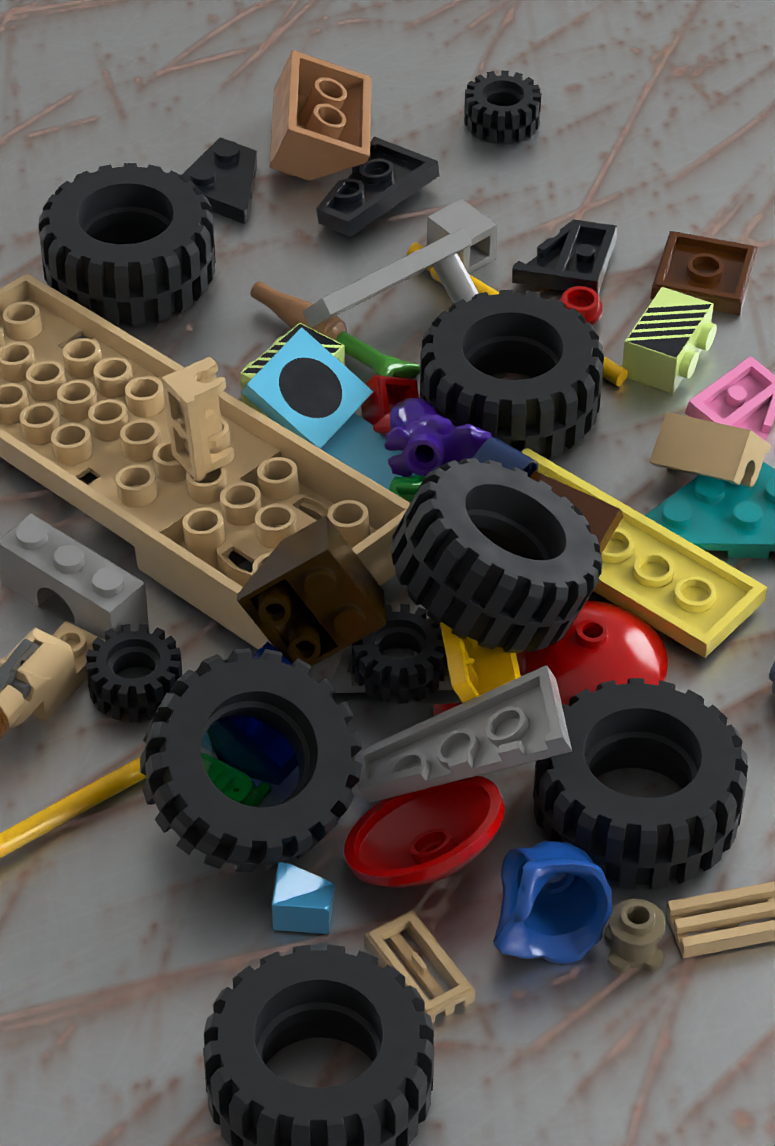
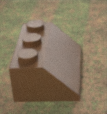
M292 50L274 87L269 168L278 170L288 176H296L312 181L367 163L370 157L371 76Z

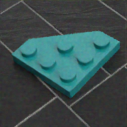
M763 462L758 478L752 487L742 486L741 483L740 485L731 484L728 481L698 475L644 516L703 550L727 551L728 558H768L769 551H775V469Z

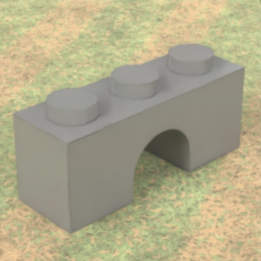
M28 515L0 538L1 584L35 606H41L57 593L70 607L74 615L75 626L104 640L105 631L111 628L118 635L122 633L121 625L130 624L131 631H138L139 623L149 625L145 582L35 515Z

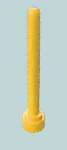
M140 757L1 832L0 858L145 779L146 775L140 773Z

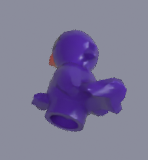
M407 398L398 402L389 414L373 426L375 432L386 437L385 449L401 451V454L388 459V465L391 467L392 474L401 475L402 477H411L413 473L419 476H427L429 472L436 470L437 467L454 460L459 462L463 459H473L481 446L489 438H492L491 432L484 431L471 424L455 427L449 419L439 415L431 403L422 398Z

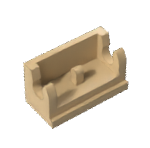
M207 357L162 377L172 455L197 482L206 478L207 473L229 464L234 459V449L232 447L223 449L216 454H210L211 449H216L227 442L226 434L222 430L218 394L226 388L225 377L216 378L218 365L211 357Z
M666 412L649 462L656 467H666L672 470L728 481L731 484L740 485L741 483L742 486L752 487L758 478L765 454L769 453L771 445L749 429Z

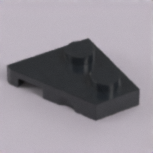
M220 137L182 176L186 179V182L191 181L202 191V194L208 199L213 213L242 224L248 222L250 199H252L254 188L253 178H255L257 169V151Z
M573 219L560 229L557 236L548 238L537 247V256L527 264L518 261L513 265L512 283L563 291L571 287L584 286L591 288L598 294L617 240V226Z

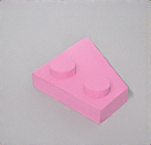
M749 356L689 400L685 414L697 419L749 429L767 441L775 418V375L752 356Z

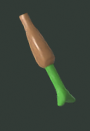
M261 281L254 284L250 292L251 297L266 305L291 329L298 323L310 327L303 311L313 305L312 303L283 294ZM338 316L332 317L312 328L345 345L346 354L373 369L377 375L409 379L420 374L419 364L384 355L347 333L345 322Z

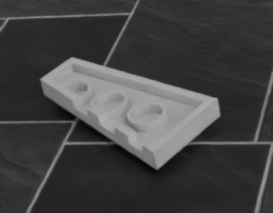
M547 665L360 750L355 755V761H359L362 764L360 781L357 783L359 792L367 803L572 752L556 678Z

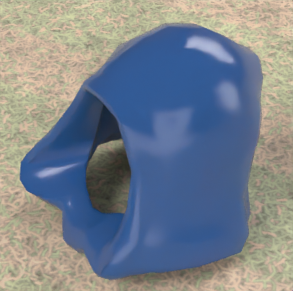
M544 840L530 848L520 847L508 851L502 862L501 869L503 900L500 920L493 940L495 947L502 954L512 955L520 959L543 958L548 962L562 965L581 960L594 945L600 942L603 937V929L612 914V889L602 869L593 863L585 851L568 842Z

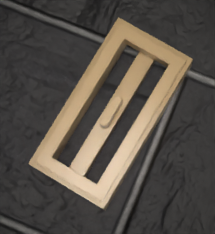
M775 881L667 901L666 916L682 958L775 941ZM771 918L770 921L739 926V923ZM712 928H717V930H718V931H713V932H708V933H702V934H697V935L688 936V933H691V932H696V931H701V930H707V929H712Z
M414 910L364 934V946L372 956L378 958V965L382 969L387 965L394 967L405 976V987L411 985L417 989L425 1002L424 1011L431 1016L432 1024L435 1023V1016L442 1012L446 1017L455 1012V1005L462 1003L465 1007L474 1002V988ZM406 930L451 990L445 992L418 953L413 951L400 934L401 931ZM385 939L389 942V944L392 946L395 952L399 955V957L402 959V961L405 963V965L408 967V969L411 971V973L414 975V977L417 979V981L429 995L431 1000H429L426 997V995L423 993V991L420 989V987L417 985V983L414 981V979L411 977L408 971L404 968V966L401 964V962L398 960V958L395 956V954L384 941Z

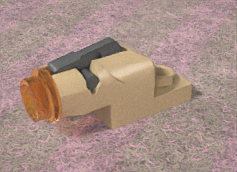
M67 621L52 635L35 627L5 658L0 659V739L11 728L23 723L31 714L45 722L48 721L87 679L86 655L88 649L93 650L92 642L98 636Z

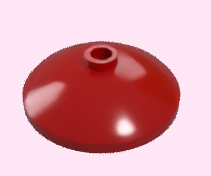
M586 601L569 630L557 643L533 652H528L525 649L522 652L516 653L521 676L546 665L549 667L556 678L562 705L565 703L568 706L570 698L585 689H588L590 693L595 692L597 685L615 680L616 685L627 684L629 678H644V684L659 685L660 680L666 681L668 667L665 646L653 627L639 616L624 608L598 601Z
M479 775L383 799L368 810L353 826L345 841L344 857L354 876L366 883L380 887L405 888L442 880L465 867L493 840L504 817V800L494 782Z

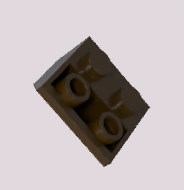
M327 516L320 518L282 540L237 594L238 603L278 652H282L283 659L290 666L294 664L297 658L314 666L386 626L384 590Z

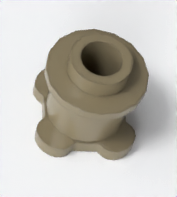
M629 899L620 902L612 909L609 923L604 931V940L610 944L611 953L608 956V965L612 970L619 973H625L630 968H645L649 971H656L663 966L665 955L658 948V942L665 933L666 919L663 912L655 904L643 899Z

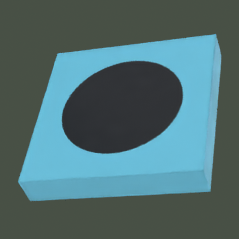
M301 327L246 384L241 393L270 419L322 449L368 399L373 390Z

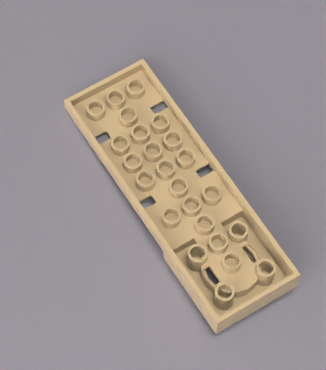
M28 273L0 288V457L132 544L135 548L139 570L261 652H264L265 649L277 650L238 603L237 594L282 540L324 516L329 518L380 586L396 575L395 565H393L391 556L392 536L410 504L408 501L225 391L218 394L222 430L226 434L227 442L216 449H211L210 454H216L223 449L232 447L234 449V459L229 464L207 473L206 478L197 482L172 455L162 377L184 368L182 365ZM82 335H84V336L87 337V338L77 339V338L81 337ZM91 472L98 477L96 480L88 485L79 480ZM235 551L252 562L253 571L248 572L237 567L229 559L230 553Z

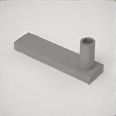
M463 227L321 298L305 309L303 314L310 327L313 328L434 267L453 304L462 299L466 302L471 301L472 297L475 294H479L458 253L473 243Z

